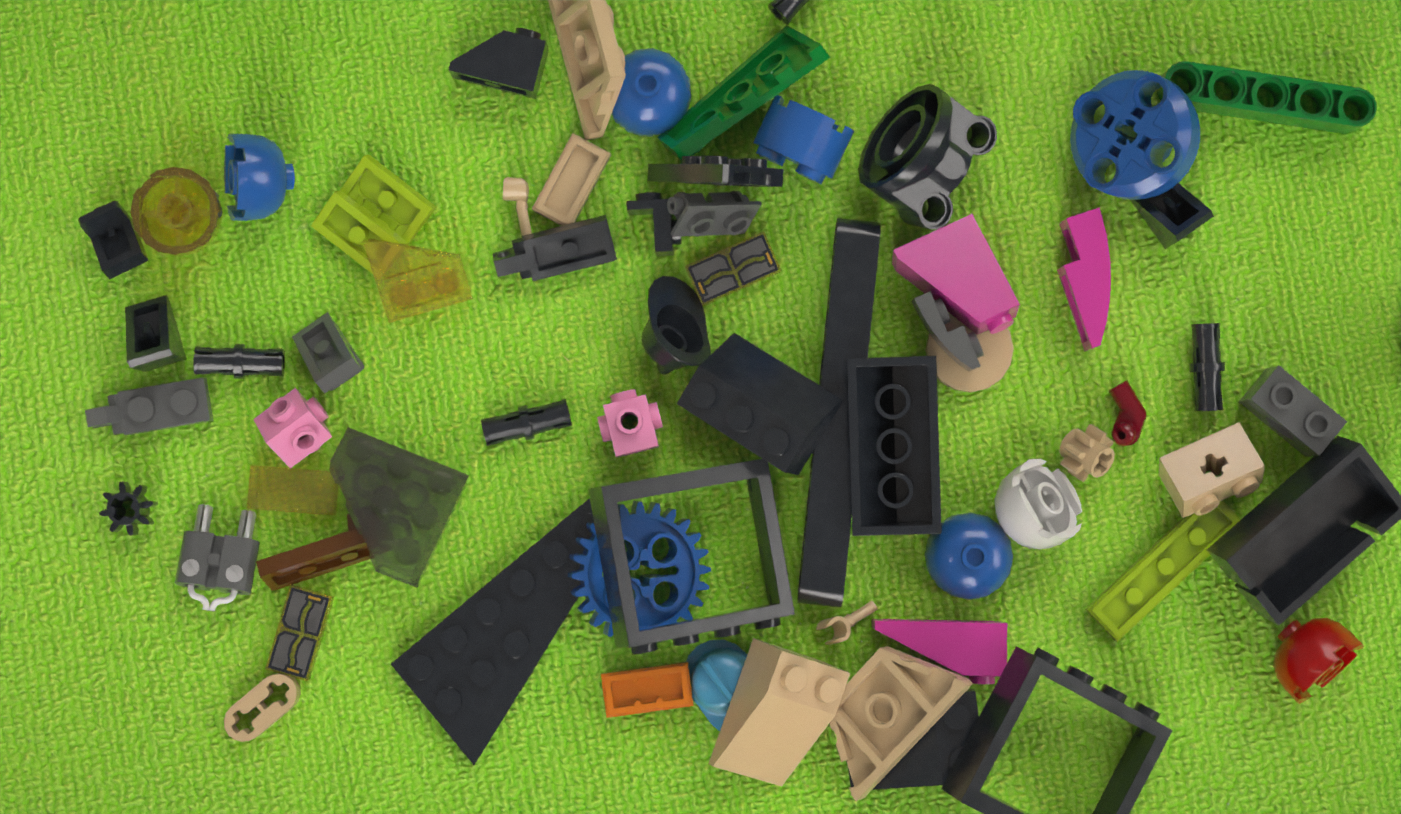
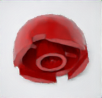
M1314 618L1303 625L1298 620H1294L1278 635V638L1283 643L1274 655L1273 666L1279 682L1293 699L1300 704L1312 697L1307 690L1314 683L1321 688L1325 687L1356 658L1357 654L1354 651L1363 649L1364 645L1352 632L1334 620Z

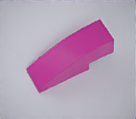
M1100 207L1066 218L1059 224L1072 263L1063 265L1057 272L1084 351L1101 345L1107 323L1111 294V261L1107 233Z

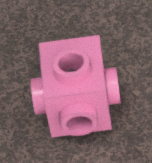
M296 388L284 397L276 399L268 409L253 419L267 445L290 469L306 456L317 451L322 444L332 438L324 423L329 418L325 409L315 397L306 400Z
M635 389L610 395L612 403L603 405L605 415L599 416L597 419L603 442L612 440L615 456L618 458L658 448L659 444L655 429L662 428L663 425L657 402L648 404L646 394L637 396ZM628 415H634L638 418L637 426L631 430L625 429L622 425L623 419Z

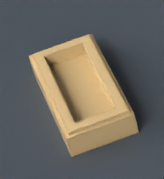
M572 133L532 210L560 226L575 223L609 161L611 153Z

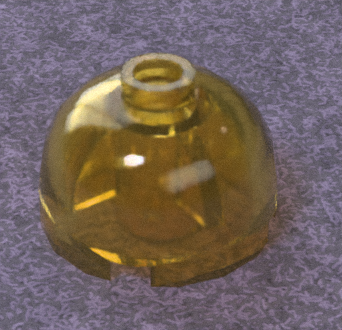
M178 167L157 170L149 176L151 178L145 181L141 188L138 187L133 195L130 211L133 226L144 242L156 251L179 257L198 253L210 245L220 231L223 218L220 197L211 183L194 171Z

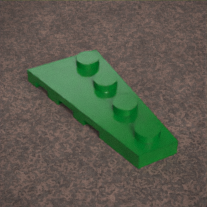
M786 25L691 107L674 127L663 132L657 138L669 152L681 161L682 156H693L711 140L831 57L820 43Z

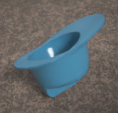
M709 640L698 645L688 656L687 661L693 700L709 722L720 731L747 654L738 645L729 641Z

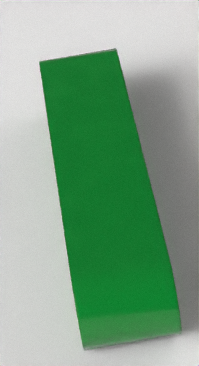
M1189 61L1173 64L1162 75V77L1170 81L1171 77L1175 75L1187 80L1189 91L1186 95L1197 112L1348 134L1370 123L1377 111V102L1374 96L1368 90L1359 87ZM1215 82L1225 83L1230 88V101L1221 100L1216 96L1214 92ZM1162 87L1156 90L1160 101L1163 98ZM1263 88L1272 93L1274 98L1273 107L1263 106L1257 98L1258 89ZM1301 95L1310 96L1315 101V114L1307 113L1302 109L1300 105ZM1348 101L1357 106L1359 111L1357 121L1351 120L1345 115L1343 110L1344 102Z

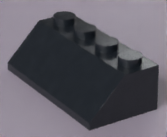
M936 356L847 359L852 536L942 534Z

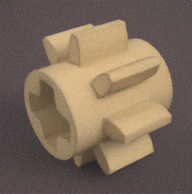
M1089 424L1085 432L1080 429H1073L1061 442L1060 455L1064 459L1060 464L1068 469V473L1082 482L1087 479L1089 474L1096 478L1101 477L1113 464L1115 454L1110 447L1114 442L1106 437L1107 433L1092 424Z

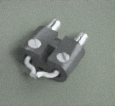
M200 504L197 509L194 530L184 531L175 584L187 587L189 595L193 599L202 602L203 610L215 611L217 605L232 602L237 594L251 595L260 545L259 541L252 539L256 518L254 511L242 510L237 536L225 535L223 537L209 533L213 507ZM194 589L208 591L213 589L223 593H230V595L214 599L209 606L208 599L196 593Z

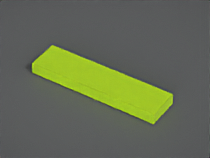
M1223 500L1220 501V504L1214 510L1207 514L1197 516L1193 513L1182 518L1085 610L1114 641L1118 642L1209 557L1210 554L1207 549L1241 519Z

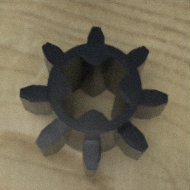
M119 482V493H103L105 499L108 500L107 509L100 511L99 515L109 516L113 521L109 531L118 532L126 525L128 534L135 536L138 535V524H154L153 519L149 517L150 508L157 506L158 502L148 501L144 496L148 488L146 485H139L134 492H131L128 482ZM123 501H133L131 508L136 511L134 516H124L127 510L122 506Z

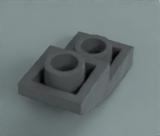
M930 291L911 301L926 330L948 356L967 371L981 366L978 358L984 356L975 332L967 334L964 326L947 332L944 324L951 321L941 298L934 300Z

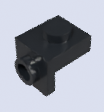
M657 192L636 194V201L626 202L628 215L653 214L656 256H674V245L682 244V237H672L670 234L678 220L672 219V214L668 212V199H662V194Z
M112 201L97 207L92 212L78 219L80 227L91 239L102 272L109 280L149 261L135 222L118 201Z

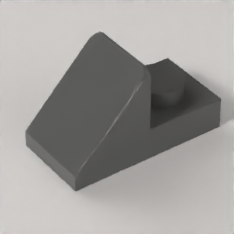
M328 312L292 336L315 383L324 394L329 390L336 389L364 369L363 362Z

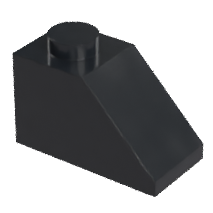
M516 28L515 33L503 30L452 60L449 72L453 79L536 99L549 51L548 45L545 40L540 39L541 34L533 30Z

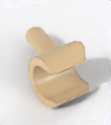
M506 177L503 181V200L517 201L516 210L521 236L531 234L527 210L528 183L522 178Z
M870 601L844 617L836 616L820 621L816 629L821 630L832 626L834 636L831 640L825 642V645L841 643L849 638L851 627L875 612L877 606L873 601Z

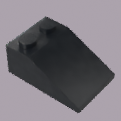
M969 687L872 790L944 785L979 718L975 690ZM848 768L850 788H851V787H854V784H853V781H852V778H851V775H850V771H849V768Z

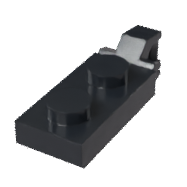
M606 215L521 236L522 238L512 240V248L493 253V262L498 277L520 272L521 279L532 278L533 281L617 260Z

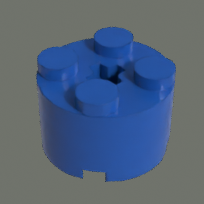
M776 95L753 141L754 144L759 146L756 153L780 166H783L786 159L798 164L796 169L798 174L819 184L823 183L825 177L832 179L854 130L845 126L843 132L840 133L836 131L838 125L834 124L836 120L792 100L789 101L787 107H783L782 105L785 100L782 96Z

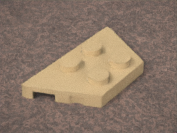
M548 0L585 140L601 138L605 133L626 76L624 69L625 56L623 50L618 46L613 29V11L606 0Z
M891 647L879 648L846 684L836 715L829 723L830 728L837 737L836 747L841 762H847L854 784V787L850 788L852 797L856 801L864 799L973 683L966 677Z

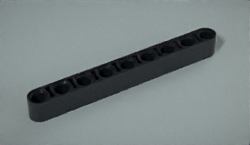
M841 218L836 220L819 385L844 401L812 452L797 601L802 604L841 608L843 603L852 519L847 359L868 358L880 242V222Z

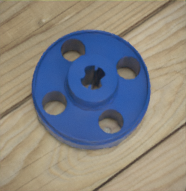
M1131 70L1111 75L1099 82L1090 91L1082 94L1076 100L1073 107L1074 119L1070 134L1073 159L1086 182L1091 187L1106 194L1129 200L1155 197L1178 184L1188 173L1195 161L1200 144V123L1195 107L1180 87L1158 74L1143 70ZM1162 87L1163 98L1158 105L1152 107L1151 97L1157 89ZM1104 104V117L1095 124V111ZM1174 147L1175 157L1170 165L1164 167L1162 162L1170 155ZM1115 163L1116 174L1110 182L1106 183V169Z

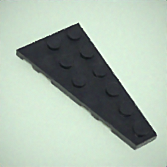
M590 498L391 663L392 667L473 765L477 763L490 739L578 597L571 595L570 591L581 585L580 580L568 577V573L580 569V563L573 561L569 557L570 554H583L584 548L576 542L577 537L589 540L592 536L586 526L588 522L594 524Z

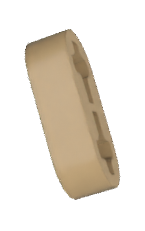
M275 673L262 680L226 712L224 728L227 734L240 742L250 741L260 736L297 704L301 695L298 681L287 673ZM273 682L277 686L284 683L288 685L289 690L285 694L288 699L286 704L282 700L272 703L269 707L264 703V700L274 692L270 686ZM257 707L261 713L251 722L254 730L251 732L250 729L245 728L240 731L236 727L240 720L237 712L240 710L241 713L246 714Z

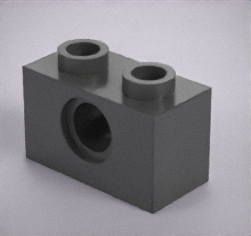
M1279 365L1265 369L1239 400L1240 404L1305 457L1320 456L1347 423L1345 419Z

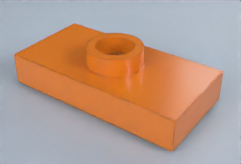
M688 661L601 673L607 718L694 706Z

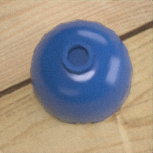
M650 48L637 49L625 55L624 69L626 76L613 108L612 116L615 122L629 133L642 137L662 134L674 127L687 113L691 102L690 79L683 65L669 53Z
M228 134L227 138L232 145L225 146V193H231L235 198V205L227 206L230 219L233 221H249L266 218L275 213L283 204L286 190L294 189L295 174L293 164H285L281 149L275 142L263 136Z
M971 512L952 515L941 523L942 534H931L929 536L925 551L927 571L937 586L951 596L968 600L987 597L1001 588L1010 574L1013 562L1011 541L1003 528L988 516Z

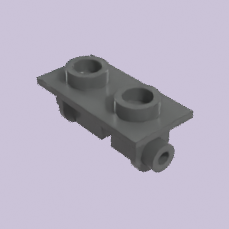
M740 191L709 193L706 200L702 193L677 192L667 202L668 212L674 214L678 220L670 234L672 237L745 234L762 204L760 201H749L748 197L742 195Z

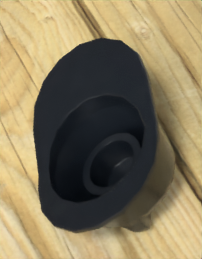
M662 276L654 280L648 289L649 320L641 336L645 352L656 362L658 372L663 375L687 365L699 366L711 355L702 302L690 286L676 277Z

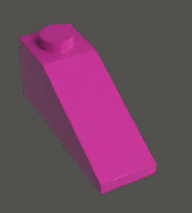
M871 620V628L963 676H969V680L973 684H995V676H1001L1007 664L1008 623L1003 621Z

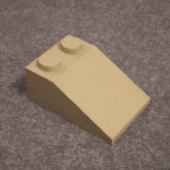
M753 638L708 764L716 768L783 786L836 715L850 673L821 660Z

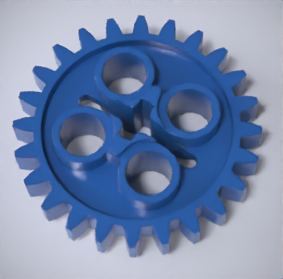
M633 501L631 513H629L624 504L618 503L623 538L627 548L626 555L629 570L639 569L640 565L652 569L670 566L677 568V572L670 575L643 574L640 576V579L630 576L639 630L678 623L677 619L679 617L693 620L687 608L690 604L703 606L704 603L695 594L697 590H708L709 585L699 581V576L711 571V567L699 564L698 560L709 553L708 549L694 547V544L702 535L698 532L685 533L691 522L689 519L682 518L674 523L676 517L675 509L668 508L660 516L659 503L651 502L645 513L642 501ZM588 522L586 526L592 534L590 539L576 538V542L584 548L583 554H570L569 557L573 561L580 563V569L569 572L568 577L580 580L581 585L575 587L570 592L575 597L585 596L586 599L580 604L578 610L582 613L594 611L589 624L597 627L606 621L603 634L611 637L613 636L604 577L602 576L603 571L595 525ZM664 537L668 542L669 551L665 558L656 561L652 555V546L656 540ZM666 581L670 587V596L664 603L656 604L653 598V591L656 585Z

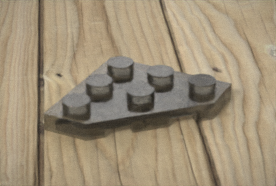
M348 427L330 460L329 470L335 483L339 484L346 499V507L359 535L362 534L370 551L369 557L375 571L418 588L464 492L469 475Z

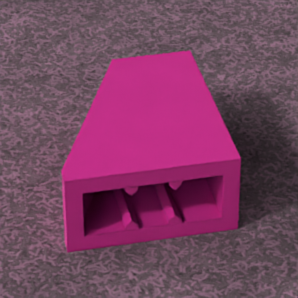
M973 214L893 250L892 265L895 271L924 294L931 291L934 300L941 298L947 312L971 331H974L976 335L987 330L991 334H995L1005 330L1014 323L1013 318L1017 316L1020 303Z

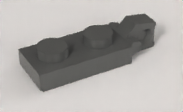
M204 377L117 392L118 394L107 396L109 406L85 410L88 427L99 428L112 425L114 435H134L213 421L207 378Z

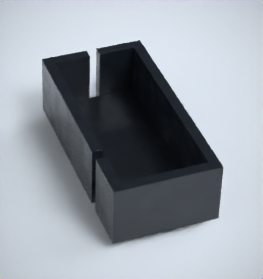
M1337 435L1320 456H1313L1211 545L1207 551L1228 578L1236 582V588L1256 613L1279 626L1375 542L1370 534L1351 527L1352 524L1356 522L1357 525L1383 535L1401 519V495L1361 443Z

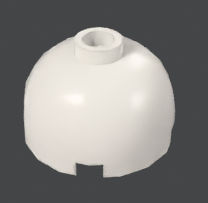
M1029 459L1015 468L1001 481L995 497L996 515L1000 526L1015 542L1029 549H1046L1060 545L1072 538L1081 528V524L1076 526V515L1082 512V507L1075 488L1059 469L1051 472L1046 467L1041 466L1047 462L1042 459Z

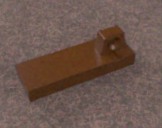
M367 507L347 514L348 531L256 561L259 576L272 591L396 551L393 535L383 520L379 521L373 508Z

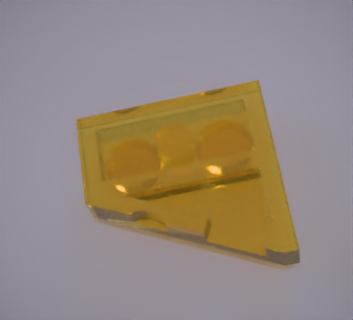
M375 239L364 240L367 257L389 323L473 299L460 254Z

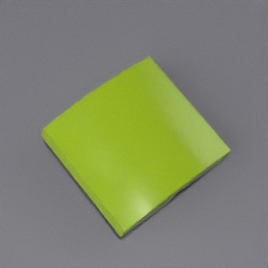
M365 155L341 190L335 191L311 227L380 279L411 243L437 206L371 155Z

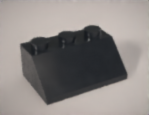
M733 333L699 365L677 404L781 471L799 475L844 400L740 335Z

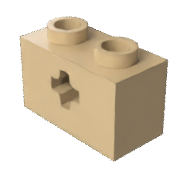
M1240 422L1159 458V476L1183 518L1193 513L1197 516L1207 514L1214 510L1220 504V501L1233 495L1241 498L1251 494L1262 483L1265 468L1264 463Z

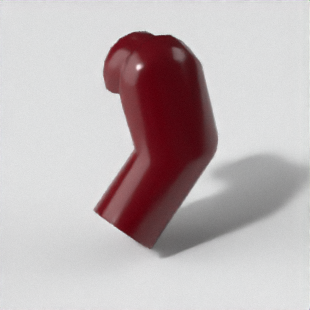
M1128 380L1109 390L1110 395L1119 408L1111 436L1113 441L1120 446L1133 445L1138 441L1147 416L1146 410Z

